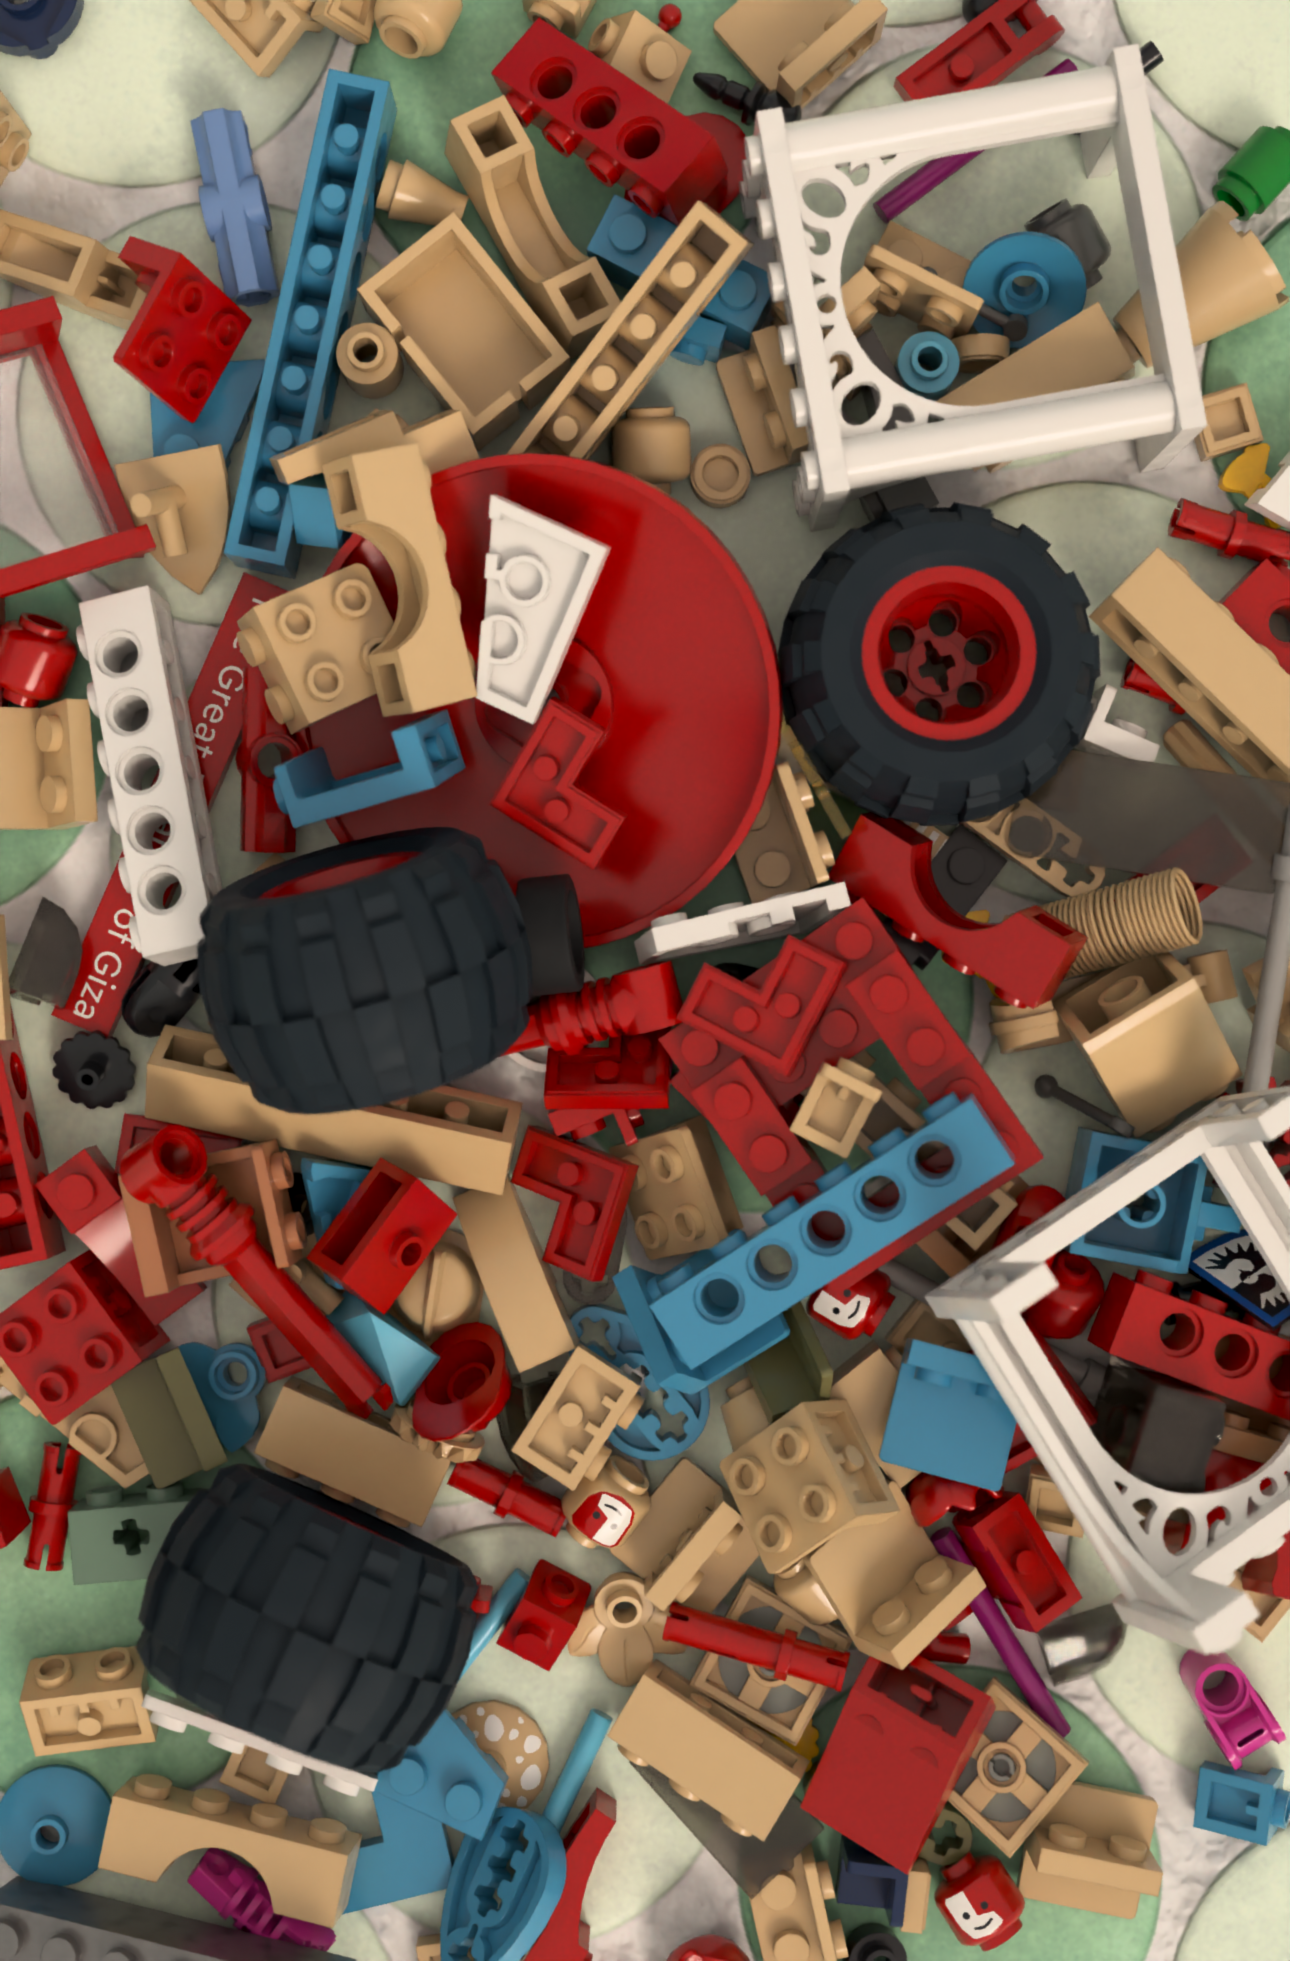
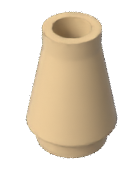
M390 159L375 208L389 212L388 219L436 226L453 212L462 220L469 196L457 192L408 159H406L405 164Z

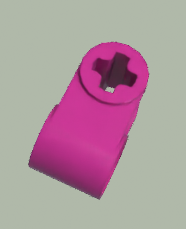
M1189 1649L1184 1654L1180 1662L1179 1674L1181 1680L1203 1715L1205 1726L1234 1771L1243 1766L1242 1759L1270 1741L1273 1740L1280 1744L1286 1740L1284 1732L1263 1699L1253 1689L1246 1675L1225 1651L1205 1655ZM1217 1670H1225V1676L1217 1687L1203 1689V1683L1209 1674Z

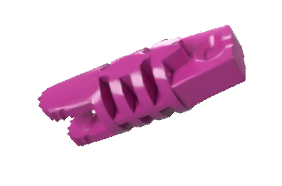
M209 1848L191 1872L187 1882L219 1912V1916L226 1920L231 1915L234 1920L232 1926L238 1930L325 1952L336 1941L335 1931L329 1927L273 1913L267 1885L264 1880L261 1881L257 1878L259 1872L254 1867L250 1868L218 1848Z

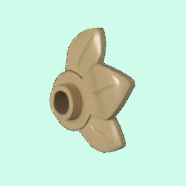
M630 1572L614 1573L601 1583L595 1592L594 1603L584 1608L578 1626L567 1642L569 1653L572 1656L583 1657L598 1653L601 1667L606 1676L614 1683L623 1687L633 1686L640 1681L653 1662V1653L683 1654L687 1646L673 1641L667 1642L662 1640L667 1616L670 1617L669 1609L671 1604L662 1612L644 1597V1580ZM625 1601L634 1605L627 1609L614 1608L618 1603Z

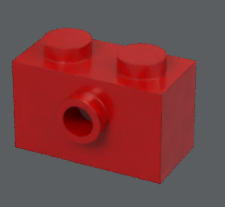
M380 1157L306 1258L350 1294L385 1315L458 1214L417 1177Z

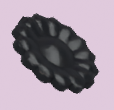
M98 1030L90 1034L79 1031L75 1034L74 1038H66L61 1043V1049L56 1051L53 1056L56 1066L52 1069V1073L59 1080V1090L68 1093L72 1102L76 1104L83 1103L89 1109H95L97 1106L106 1109L112 1107L115 1101L122 1102L127 1097V1091L131 1090L135 1084L133 1074L136 1071V1066L130 1060V1050L120 1046L116 1037H106Z

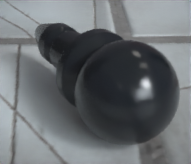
M698 72L693 76L694 84L709 98L715 101L721 100L722 104L737 111L743 110L741 123L747 126L755 123L756 111L782 107L785 123L801 120L802 111L800 105L792 108L789 102L776 89L767 91L765 84L759 81L750 91L749 87L733 80L727 81L726 77L720 74Z

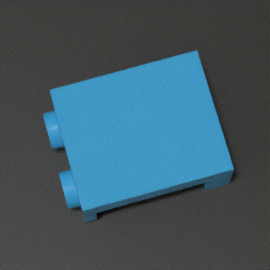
M444 709L424 715L391 732L400 762L346 778L335 779L323 747H318L275 766L276 778L273 782V791L280 810L286 815L289 814L293 828H297L438 786L466 768L448 710Z

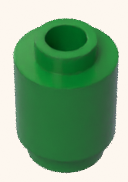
M1268 126L1259 127L1218 172L1219 181L1213 186L1212 193L1217 202L1223 200L1238 213L1239 216L1236 219L1248 221L1253 214H1262L1290 184V131L1281 126H1277L1274 129Z

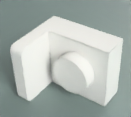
M1105 684L1092 696V716L1079 744L1074 746V748L1138 775L1152 767L1160 745L1146 740L1148 732L1134 723L1122 719H1113L1112 724L1105 722V718L1118 688Z

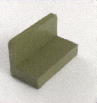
M801 1301L782 1312L790 1329L789 1336L743 1364L770 1425L801 1402L830 1400L834 1376L833 1370Z
M179 1347L136 1365L111 1384L156 1488H165L201 1470L207 1472L228 1462Z

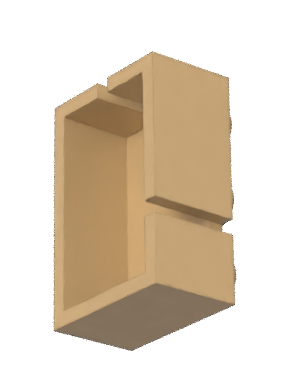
M454 212L357 288L365 311L377 325L385 328L393 336L399 352L403 351L408 365L444 410H461L477 451H480L520 419L519 403L523 401L528 409L531 410L554 392L571 369L569 355Z

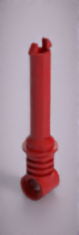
M664 960L625 970L612 975L611 980L607 977L599 978L596 984L594 981L584 982L583 988L578 992L541 995L536 1004L527 1006L530 1017L527 1028L501 1056L546 1045L554 1051H565L568 1056L580 1055L585 1045L592 1044L594 1039L600 1042L607 1040L608 1035L611 1038L621 1037L623 1031L628 1036L682 1023V1021L676 1019L683 1002L672 961Z
M167 1125L127 1150L121 1159L119 1171L122 1183L128 1193L138 1201L156 1204L160 1209L169 1206L165 1215L171 1221L179 1218L175 1225L181 1233L188 1229L190 1230L185 1238L190 1242V1255L193 1259L199 1261L204 1258L209 1265L223 1266L345 1404V1408L363 1419H367L374 1411L367 1402L370 1397L384 1411L393 1403L390 1386L387 1383L381 1385L382 1380L289 1273L284 1268H277L274 1256L256 1237L258 1224L252 1218L255 1208L250 1203L238 1202L233 1196L225 1199L229 1193L228 1189L224 1185L217 1188L214 1187L219 1179L213 1173L207 1176L204 1175L208 1170V1158L205 1146L197 1134L181 1125Z

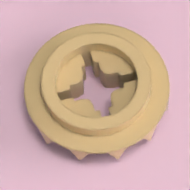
M415 1399L408 1401L405 1406H399L396 1403L389 1424L395 1432L399 1433L403 1441L414 1444L418 1447L419 1451L433 1454L437 1459L443 1457L454 1463L477 1460L485 1444L483 1436L478 1431L474 1432L470 1429L457 1437L434 1442L423 1439L413 1428L412 1412Z

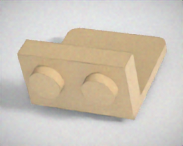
M356 563L253 607L237 621L241 630L237 632V641L246 661L252 667L258 665L268 686V689L265 690V699L270 712L279 724L286 723L292 735L314 725L333 713L377 694L368 654L385 640L394 622L369 569L363 564Z

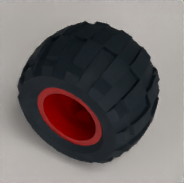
M953 502L951 507L925 508L924 504L916 503L885 511L881 514L880 518L858 529H850L823 552L821 558L806 578L801 581L787 612L777 656L779 657L783 713L786 724L791 727L805 754L803 756L804 759L825 783L829 782L852 799L855 806L884 819L894 818L919 823L920 826L957 825L974 819L992 816L1029 797L1057 773L1058 767L1073 747L1079 744L1093 713L1091 699L1095 679L1100 676L1099 636L1091 632L1086 608L1090 606V601L1074 571L1066 574L1046 551L1051 546L1049 542L1025 524H1021L1017 529L993 518L991 509ZM934 614L946 615L952 623L951 634L948 636L935 635L929 626L930 616ZM902 630L906 632L911 640L910 649L903 653L892 650L889 643L890 631ZM978 642L984 646L987 652V659L984 664L975 665L966 659L964 648L967 643ZM926 657H929L933 665L943 663L946 668V672L939 678V685L936 684L932 676L922 678L919 674L920 668L927 662ZM891 673L901 678V684L904 688L902 695L895 696L892 694L883 675ZM971 686L977 690L980 696V703L977 708H967L960 705L957 699L959 687ZM920 702H929L932 707L938 710V720L934 721L920 717L915 711L916 705Z
M429 827L386 833L342 843L286 860L250 874L220 890L200 914L199 922L204 938L198 941L197 946L199 986L215 1041L236 1076L242 1082H249L253 1097L260 1104L284 1112L311 1115L358 1110L411 1097L443 1086L469 1075L504 1054L524 1032L530 1020L526 1004L529 1003L533 994L532 957L519 903L497 861L486 858L481 839L453 827Z
M238 1463L219 1468L210 1489L199 1488L172 1523L148 1574L138 1617L144 1629L135 1648L149 1674L175 1694L206 1712L257 1737L321 1762L354 1771L379 1772L401 1764L408 1746H417L421 1743L446 1709L469 1658L477 1614L470 1606L479 1586L468 1565L438 1547L312 1488L272 1472Z

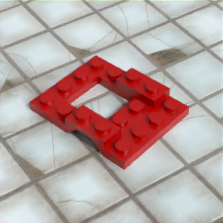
M865 897L853 903L801 940L848 965L790 1077L765 1066L683 1022L658 1039L693 1089L690 1093L759 1194L761 1196L765 1194L773 1207L792 1195L799 1204L820 1191L814 1181L828 1172L807 1140L789 1131L793 1120L783 1107V1104L811 1086L822 1062L836 1067L840 1057L849 1060L882 1038L913 1085L922 1092L930 1105L953 1091L959 1100L971 1093L974 1094L1014 1154L1015 1164L827 1283L835 1297L1044 1158L1039 1147L975 1055L952 1027L921 983L905 955ZM776 958L748 976L743 982L760 990ZM944 1145L919 1163L929 1172L942 1173L953 1165L954 1156L951 1149ZM892 1180L868 1196L867 1199L878 1207H889L899 1200V1189ZM823 1210L812 1216V1228L821 1239L835 1241L845 1235L844 1221L837 1213Z

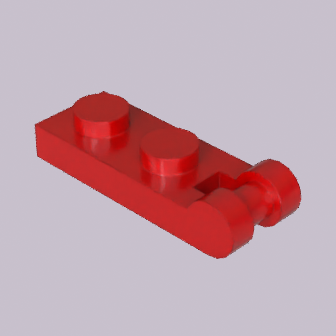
M998 0L898 75L893 87L904 102L995 86L1032 57L1045 52L1054 45L1064 34L1065 29L1055 15L1046 16L1037 4L1038 0ZM1018 20L1027 33L1018 39L1008 25L1010 21Z

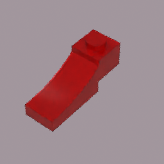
M96 1145L84 1148L35 1184V1186L70 1234H75L101 1260L155 1327L206 1290L207 1286L204 1282L179 1286L169 1293L145 1298L118 1174L114 1173L115 1170Z
M597 1787L562 1839L566 1853L567 1871L561 1898L546 1927L529 1951L519 1961H592L593 1954L589 1952L590 1926L580 1920L581 1907L594 1862L604 1841L616 1823L617 1800Z

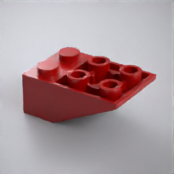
M919 1654L903 1670L869 1656L851 1688L800 1808L908 1875L996 1709L992 1697Z

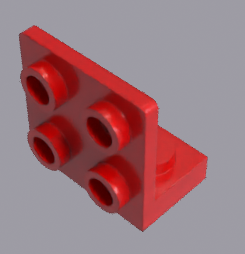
M130 236L118 258L138 275L135 284L148 295L117 348L113 360L180 418L194 423L252 319L182 253Z
M91 1250L69 1261L0 1313V1356L52 1425L59 1423L170 1341L159 1324L155 1327L126 1289Z

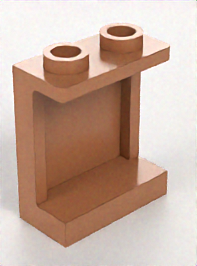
M277 1138L206 1153L208 1170L204 1175L207 1176L213 1173L219 1179L214 1187L217 1188L224 1185L228 1189L229 1193L225 1199L233 1196L238 1202L250 1203L255 1208L252 1218L258 1224L256 1237L274 1256L277 1268L290 1267L302 1259L301 1249L307 1246L306 1227L299 1211L293 1212L288 1192V1188L293 1187L294 1184L292 1164L286 1151L279 1152ZM118 1175L145 1298L169 1293L179 1286L231 1276L223 1266L209 1265L204 1258L195 1261L190 1255V1242L185 1238L190 1230L188 1229L182 1233L175 1225L179 1218L171 1221L165 1215L169 1206L160 1209L156 1204L138 1201L128 1193L122 1183L121 1175Z

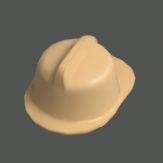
M450 1229L445 1231L388 1310L392 1316L428 1347L444 1332L460 1324L479 1322L484 1287L463 1234Z

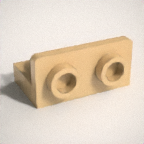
M189 0L259 77L270 78L305 31L320 33L325 27L310 18L317 0Z
M772 325L752 332L749 350L720 359L716 364L720 383L751 471L755 476H761L801 462V452L807 451L809 446L806 427L795 428L789 390L797 388L790 365L783 364L776 325Z
M579 1343L511 1451L572 1491L576 1489L583 1476L593 1482L612 1452L604 1443L617 1424L626 1430L645 1401V1398L637 1393L641 1387L642 1377L633 1371L630 1375Z
M136 1646L113 1647L106 1650L66 1655L55 1654L48 1657L34 1658L29 1662L19 1704L35 1757L156 1742L159 1725L149 1720L153 1711L141 1706L149 1689L147 1682L148 1671L135 1648Z
M811 1840L741 1856L763 1961H838V1959L849 1957L841 1919L829 1921L824 1900L836 1898L828 1860L815 1861Z

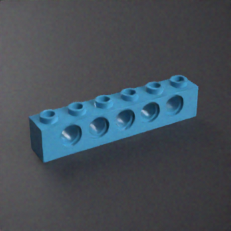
M954 1091L945 1095L921 1112L927 1121L907 1135L904 1134L900 1126L896 1127L868 1146L873 1157L852 1170L847 1161L840 1163L814 1181L820 1191L800 1204L793 1195L786 1198L762 1215L767 1224L765 1227L746 1238L741 1229L735 1231L709 1249L715 1259L694 1272L690 1264L686 1263L660 1280L657 1284L662 1293L655 1298L649 1307L690 1370L1014 1165V1154L974 1094L971 1093L961 1100L958 1099ZM928 1141L943 1142L951 1149L954 1163L948 1170L942 1173L929 1172L918 1161V1148ZM874 1176L890 1178L899 1189V1200L889 1207H878L872 1204L864 1192L865 1182ZM823 1210L837 1213L844 1221L845 1235L835 1241L821 1239L812 1228V1216ZM767 1245H778L784 1248L792 1260L791 1270L785 1274L768 1272L760 1262V1249ZM714 1279H725L731 1282L738 1291V1304L730 1308L716 1305L709 1297L708 1283Z

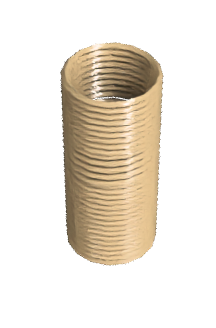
M1179 867L1161 870V872H1155V874L1126 880L1125 883L1119 882L1118 885L1112 884L1111 887L1105 886L1104 889L1098 888L1097 891L1091 890L1084 894L1067 897V899L1039 905L1043 910L1088 937L1064 979H1070L1071 977L1081 976V974L1092 973L1093 971L1133 962L1134 960H1141V958L1163 954V952L1199 944L1203 935L1202 916L1196 893L1187 874ZM1011 913L1010 915H1005V917L1003 918L1002 922L1005 921V920H1007L1009 917H1011V916H1012L1013 914H1015V913Z

